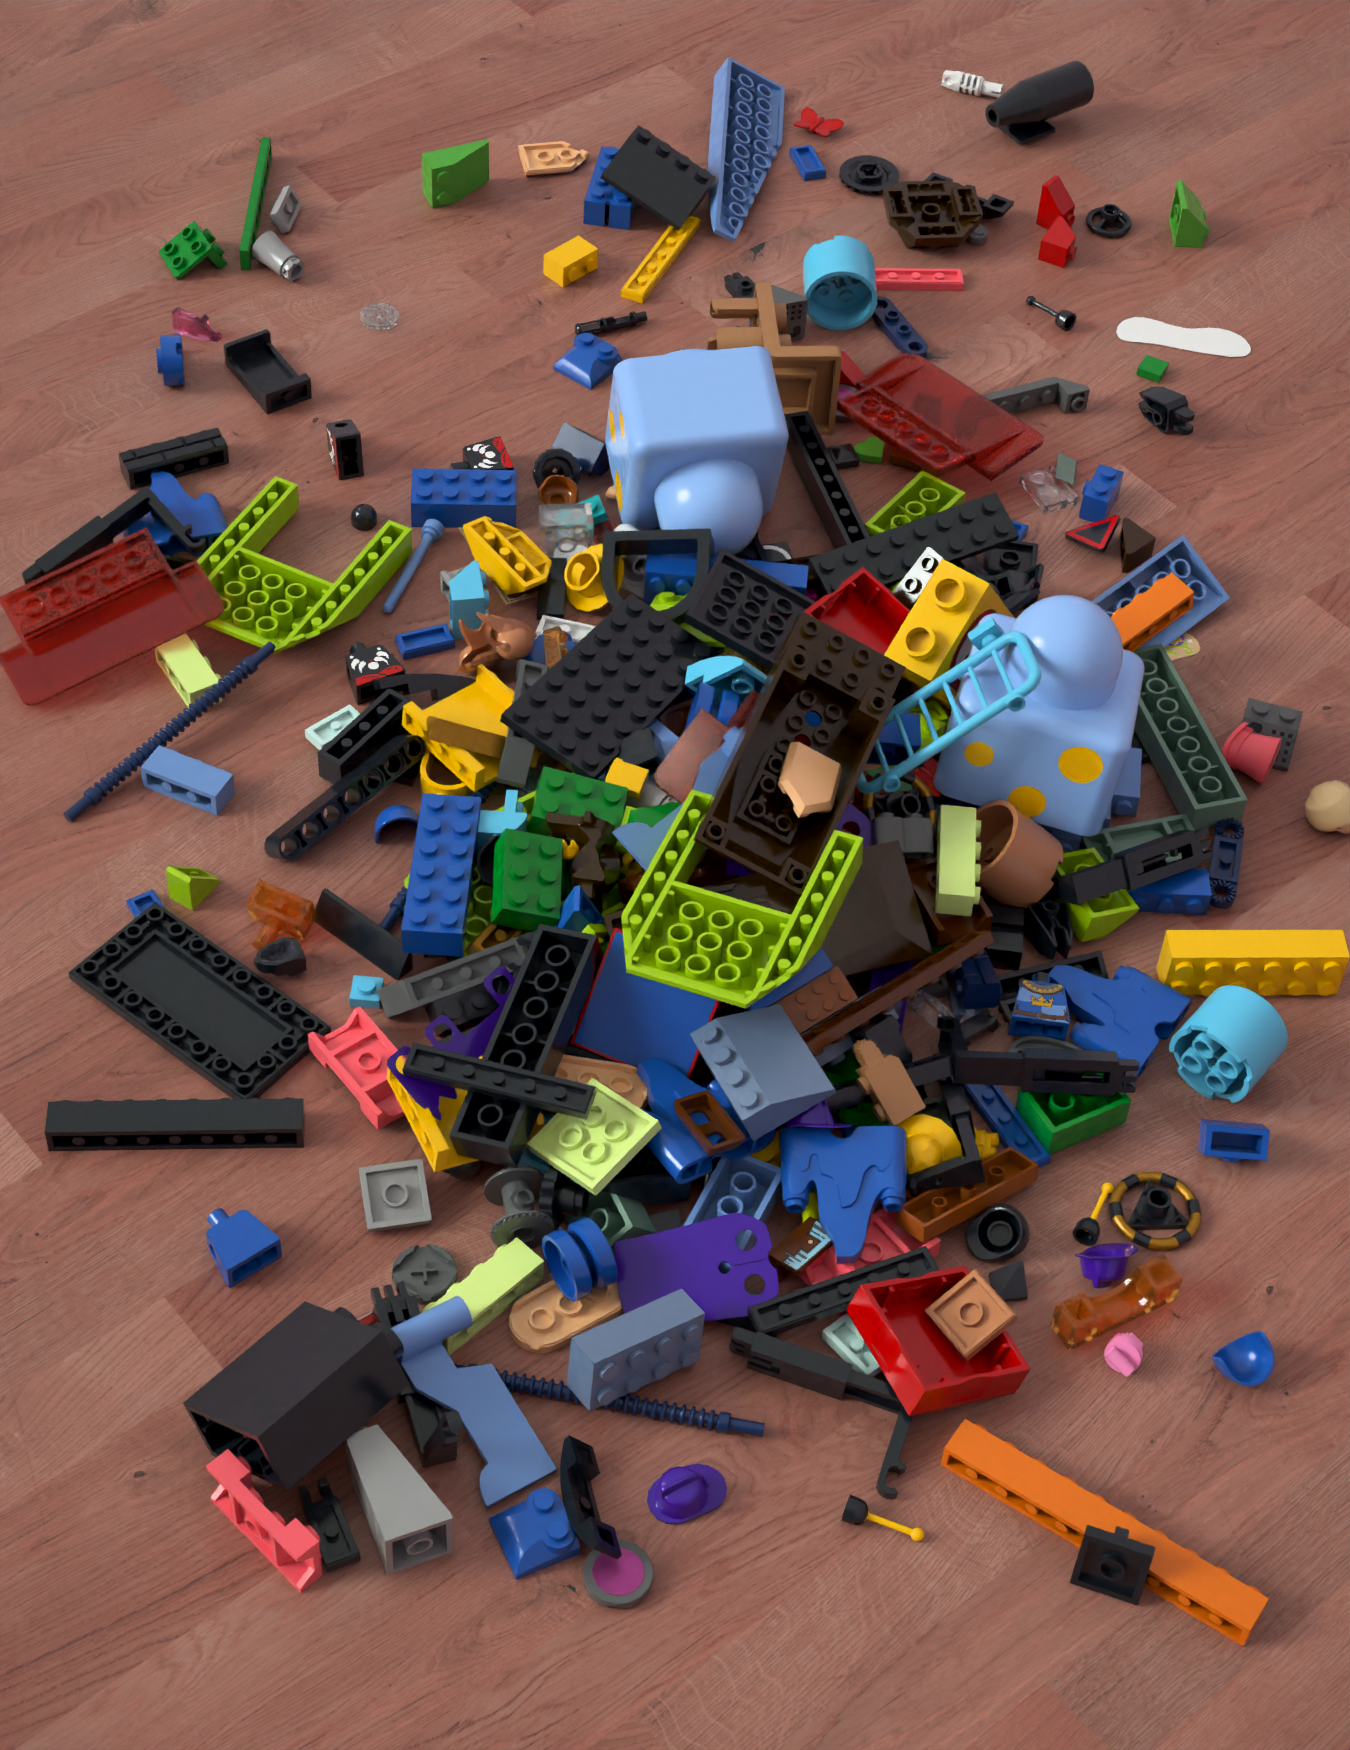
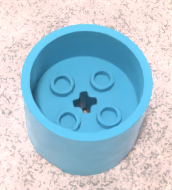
M834 236V239L820 244L815 243L807 251L803 260L804 296L808 297V316L819 326L830 330H848L865 323L873 315L877 306L875 260L868 250V246L853 237Z
M1226 985L1214 990L1174 1034L1170 1041L1169 1051L1174 1053L1176 1061L1180 1066L1177 1072L1194 1090L1211 1100L1216 1096L1229 1099L1231 1103L1242 1100L1283 1054L1288 1045V1033L1279 1013L1264 998L1249 989Z

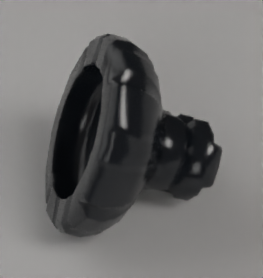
M552 448L541 453L535 461L533 468V479L537 488L540 487L548 476L556 474L570 477L578 485L581 473L576 457L568 450L562 448Z

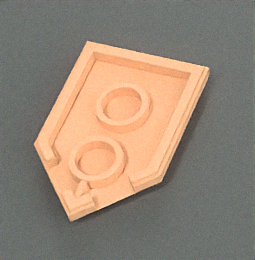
M564 141L518 145L525 176L568 173L590 156V152L583 149L580 151L573 149L571 144Z
M791 742L788 745L778 786L783 794H788L794 804L793 810L798 818L806 817L810 813L815 812L821 814L831 812L842 768L840 763L800 742Z

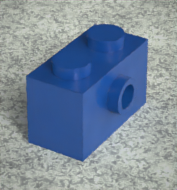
M1099 464L1091 481L1087 480L1083 487V499L1079 518L1094 523L1108 517L1119 496L1123 471Z
M1201 1119L1198 1150L1204 1156L1222 1157L1221 1160L1226 1162L1238 1163L1241 1159L1267 1161L1270 1130L1263 1124Z

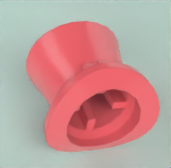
M1243 722L1226 740L1222 754L1229 767L1242 771L1262 785L1276 761L1282 738L1253 733V729L1247 726L1249 723Z

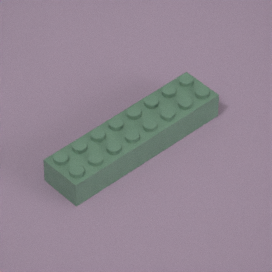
M1157 644L1138 648L1133 653L1142 659L1145 671L1134 729L1146 752L1149 754L1150 760L1179 814L1186 813L1194 830L1215 828L1219 820L1222 821V819L1226 820L1227 818L1229 820L1234 818L1235 821L1239 820V823H1241L1248 799L1163 645Z

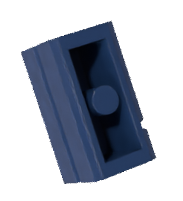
M987 951L977 957L967 958L962 961L963 965L960 968L946 972L947 979L949 981L953 980L955 998L960 997L965 1009H978L980 1006L983 1008H996L999 1005L1001 984Z

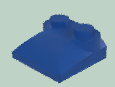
M585 332L574 338V346L553 364V369L592 390L613 374L615 366L622 361V357L619 355L616 347L591 333Z
M536 1489L529 1494L526 1501L489 1518V1524L516 1580L580 1554L581 1547L576 1532L568 1519L565 1507L559 1495L551 1489Z

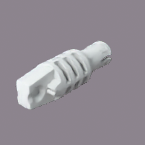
M945 70L943 73L941 84L957 92L962 91L965 94L968 92L969 95L974 94L975 96L984 94L997 98L1002 95V89L1004 88V84L985 81L983 76Z

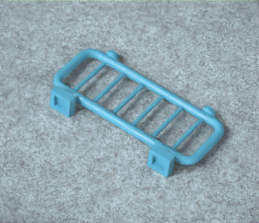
M992 617L967 633L970 641L979 651L892 707L884 726L895 720L909 758L889 770L881 745L877 739L875 749L884 774L871 782H867L862 771L856 784L857 789L865 794H873L881 789L887 792H894L901 785L900 777L1007 708L1014 712L1023 709L1026 704L1024 697L1036 689L1041 679V669L1026 636L1017 631L1005 633ZM1013 643L1017 644L1029 671L1027 681L1015 689L1012 687L998 654L999 651ZM993 656L1009 693L988 706L973 668ZM968 672L983 710L963 722L949 684ZM944 688L958 726L939 738L924 700ZM919 704L934 742L914 754L900 716Z

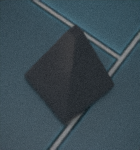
M1016 1261L989 1273L988 1277L991 1287L1004 1302L1028 1298L1023 1261Z

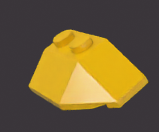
M487 516L463 525V531L475 561H479V567L485 571L506 595L526 591L547 581L552 561L521 530L504 523L494 522L492 518Z

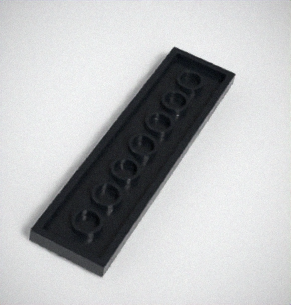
M994 492L811 557L808 564L824 596L836 591L843 581L862 567L887 588L897 584L905 577L927 547L933 548L946 561L953 564L1017 541L1019 534L997 493Z

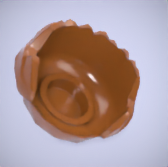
M564 475L548 476L539 487V499L544 508L551 513L574 505L580 500L577 484L570 477H565Z

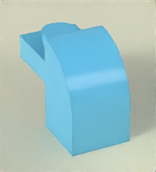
M506 789L504 811L480 810L477 832L478 851L493 834L501 836L506 828L527 832V813H523V802H518V790Z

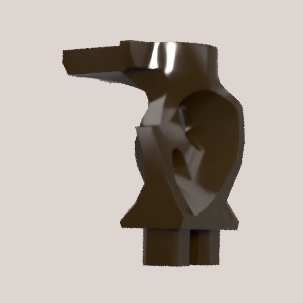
M585 811L584 816L581 817L547 812L545 821L550 828V837L564 839L568 846L571 840H574L579 847V852L575 856L570 868V890L572 891L575 886L580 885L602 915L606 896L617 884L620 876V859L615 850L616 837L612 834L615 830L614 826L605 820L595 817L591 811Z

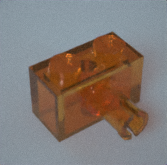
M259 879L246 902L251 919L264 924L252 944L257 950H260L270 942L276 941L280 932L304 940L317 917L313 901Z

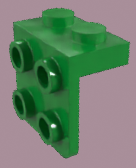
M195 221L185 227L159 251L160 256L176 279H181L206 257L220 270L228 264L223 257L225 251L215 241L216 238L208 228L203 230Z

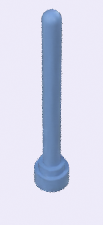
M428 519L421 529L422 539L383 604L382 610L384 613L392 612L431 543L439 541L445 529L438 520Z

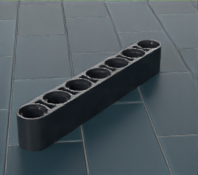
M397 735L271 833L264 843L266 854L271 858L293 860L300 856L422 759L426 752L425 741L418 735ZM387 759L389 761L388 769L386 767ZM368 775V784L366 785V776ZM346 791H347V793H348V799H347V801H345V793H346ZM325 808L327 809L326 818L324 817ZM304 824H305V826H306V832H305V834L303 835L302 829H303V826H304ZM284 841V843H285V848H284V851L282 852V850H281V844H282V842Z

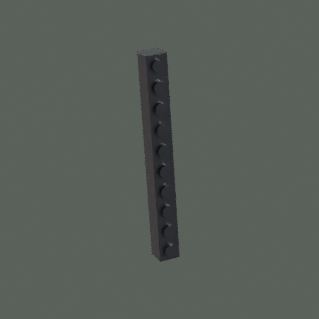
M945 1053L903 1065L915 1087H925L930 1085V1082L936 1080L945 1081L949 1076L954 1075L951 1058ZM856 1079L834 1085L833 1087L837 1093L825 1099L831 1114H836L843 1108H855L858 1106L857 1104L863 1102H873L869 1094L866 1096L861 1091ZM786 1122L775 1128V1130L780 1131L779 1128L786 1126Z

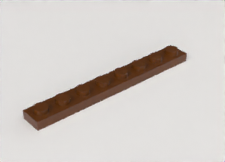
M972 930L801 1036L814 1057L822 1054L825 1046L843 1041L847 1038L846 1033L853 1029L867 1026L870 1024L872 1017L891 1011L894 1008L893 1004L900 1000L912 998L917 994L916 990L920 987L938 982L941 974L960 968L963 965L962 961L967 958L983 954L985 952L984 948L994 942L991 932Z

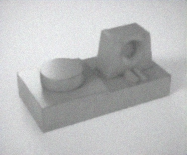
M290 185L283 187L278 198L274 200L271 206V220L281 234L290 231L302 205V202Z

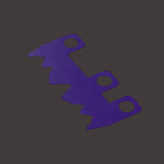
M500 966L484 979L485 988L500 1007L468 1034L463 1036L448 1016L440 1015L425 1028L426 1037L435 1048L475 1058L483 1056L514 985V977L505 967ZM503 975L509 980L510 990L508 993L499 994L493 989L492 981L495 976ZM445 1024L451 1029L452 1039L448 1043L443 1044L435 1039L433 1031L436 1025ZM408 1046L401 1047L388 1058V1068L416 1103L424 1109L429 1108L432 1115L441 1120V1113L438 1109L439 1097L456 1099L457 1093L455 1088L401 1074L396 1068V1060L401 1055H408L411 1049Z

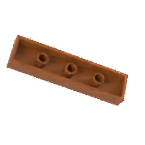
M837 965L773 1005L780 1004L801 1035L854 1003L858 997Z
M1010 1146L982 1161L985 1177L984 1183L928 1190L902 1205V1210L896 1212L895 1223L919 1241L925 1243L976 1215L986 1207L996 1204L1036 1182L1039 1165Z

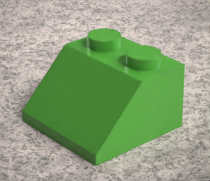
M1177 180L1169 215L1174 247L1202 248L1204 238H1208L1209 225L1205 224L1206 211L1202 210L1201 201L1182 180Z

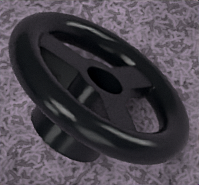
M1106 204L1103 207L1095 208L1086 216L1088 228L1095 234L1103 237L1114 238L1123 236L1132 227L1130 217L1114 204ZM1100 214L1102 217L1101 222L1095 225L1093 218ZM1107 227H1108V228H1111V227L1121 228V229H1119V230H1104V229L1107 228Z

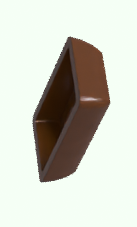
M705 1090L674 1101L676 1115L709 1157L736 1149L743 1143L745 1139L744 1133L710 1091ZM702 1113L709 1120V1123L697 1126L690 1115ZM718 1134L723 1138L724 1142L712 1145L706 1137Z

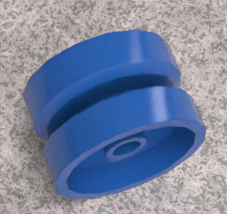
M700 682L687 718L683 742L698 745L703 740L706 730H708L706 737L707 748L721 747L725 742L722 737L734 726L739 693L723 690L718 697L716 705H714L716 697L715 686Z
M583 1217L568 1226V1232L558 1229L542 1238L543 1254L549 1272L562 1294L569 1301L576 1302L588 1296L592 1292V1287L601 1290L617 1281L618 1271L611 1247L598 1225L591 1218Z

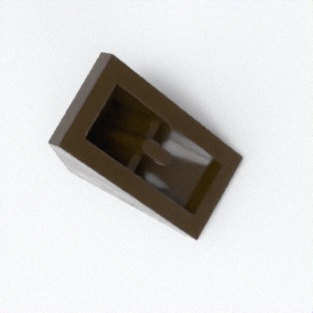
M1123 518L1119 537L1122 573H1128L1152 557L1156 538L1130 519Z

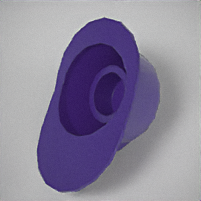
M823 1100L787 1121L786 1126L779 1129L784 1130L792 1127L844 1128L852 1127V1125L834 1123L826 1100Z
M1127 1243L1101 1244L1088 1248L1080 1254H1075V1256L1080 1259L1083 1276L1092 1280L1095 1288H1105L1110 1286L1112 1281L1124 1278L1128 1258L1135 1254L1138 1248Z
M692 1464L684 1467L678 1466L667 1470L652 1484L648 1491L647 1502L650 1512L656 1519L666 1524H681L719 1507L726 1498L727 1486L724 1477L716 1469L708 1465Z

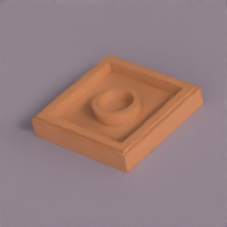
M976 1269L972 1270L925 1310L926 1314L967 1361L1018 1320L1017 1315Z

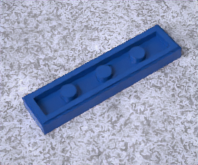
M963 1084L967 1098L991 1131L998 1133L999 1142L1004 1149L1010 1146L1037 1163L1039 1168L1050 1164V1154L999 1085Z

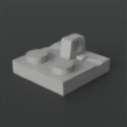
M422 1159L358 1168L367 1233L432 1223Z

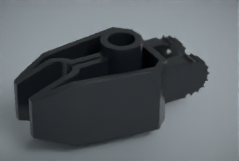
M1150 387L1139 392L1143 401L1139 402L1138 405L1143 417L1163 434L1171 430L1182 435H1191L1193 433L1194 427L1189 422L1194 420L1195 414L1188 408V401L1185 395L1165 387Z
M1045 894L1039 902L1031 903L1028 908L1024 909L1026 915L1023 932L1039 954L1048 959H1054L1057 951L1066 959L1073 938V928L1068 909L1065 904L1060 901H1053L1051 896Z

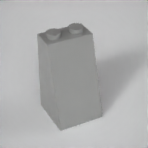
M378 1424L357 1429L345 1440L347 1472L386 1574L390 1575L453 1553V1517L451 1512Z

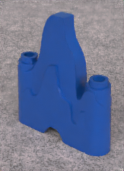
M165 471L151 473L152 483L150 490L183 526L187 524L192 525V534L187 536L191 542L197 543L200 539H206L207 546L199 553L190 552L175 536L151 516V512H149L146 517L143 516L122 532L130 562L138 566L137 564L162 555L173 556L178 552H188L192 556H202L228 528L217 498L211 493H203L199 496L198 500H195L188 496L172 474Z
M1056 965L1049 973L1050 983L1061 984L1064 987L1069 1010L1084 1022L1083 1024L1077 1022L1071 1030L1069 1038L1073 1039V1043L1083 1050L1115 1051L1118 1059L1137 1060L1140 1063L1139 1070L1135 1071L1138 1073V1078L1154 1057L1153 1051L1158 1046L1159 1039L1166 1040L1170 1037L1192 1003V999L1130 966L1124 967L1121 965L1116 971L1113 980L1067 965Z
M651 1057L639 1062L637 1075L647 1088L648 1104L652 1112L643 1111L657 1119L662 1127L646 1146L678 1184L687 1183L710 1173L712 1170L711 1161L715 1157H726L732 1161H737L764 1149L773 1141L776 1135L775 1129L755 1141L752 1140L716 1080L712 1081L706 1089L697 1085L661 1059ZM705 1090L710 1091L744 1133L745 1139L743 1143L736 1149L709 1157L676 1115L674 1110V1101L676 1099ZM702 1113L690 1115L697 1126L709 1123V1120ZM718 1134L706 1137L712 1145L724 1142L723 1138Z
M859 1126L851 1136L842 1139L834 1136L829 1128L792 1127L782 1130L779 1135L783 1205L786 1207V1211L789 1213L803 1212L809 1202V1192L815 1191L818 1201L820 1225L833 1242L837 1264L855 1263L861 1257L866 1244L871 1215L877 1204L881 1203L885 1211L897 1212L902 1210V1205L906 1202V1131L898 1126Z

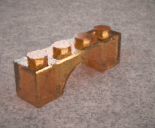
M1162 1254L1137 1266L1122 1284L1106 1294L1097 1297H1087L1082 1292L1056 1304L1050 1326L1068 1351L1176 1300L1183 1278L1168 1258Z

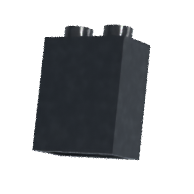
M305 1301L183 1402V1405L212 1456L218 1457L229 1449L237 1458L242 1456L249 1463L252 1475L287 1491L409 1385L397 1360L404 1353V1347L396 1333L382 1322H376L371 1327L359 1322L351 1312L343 1307H338L332 1312Z

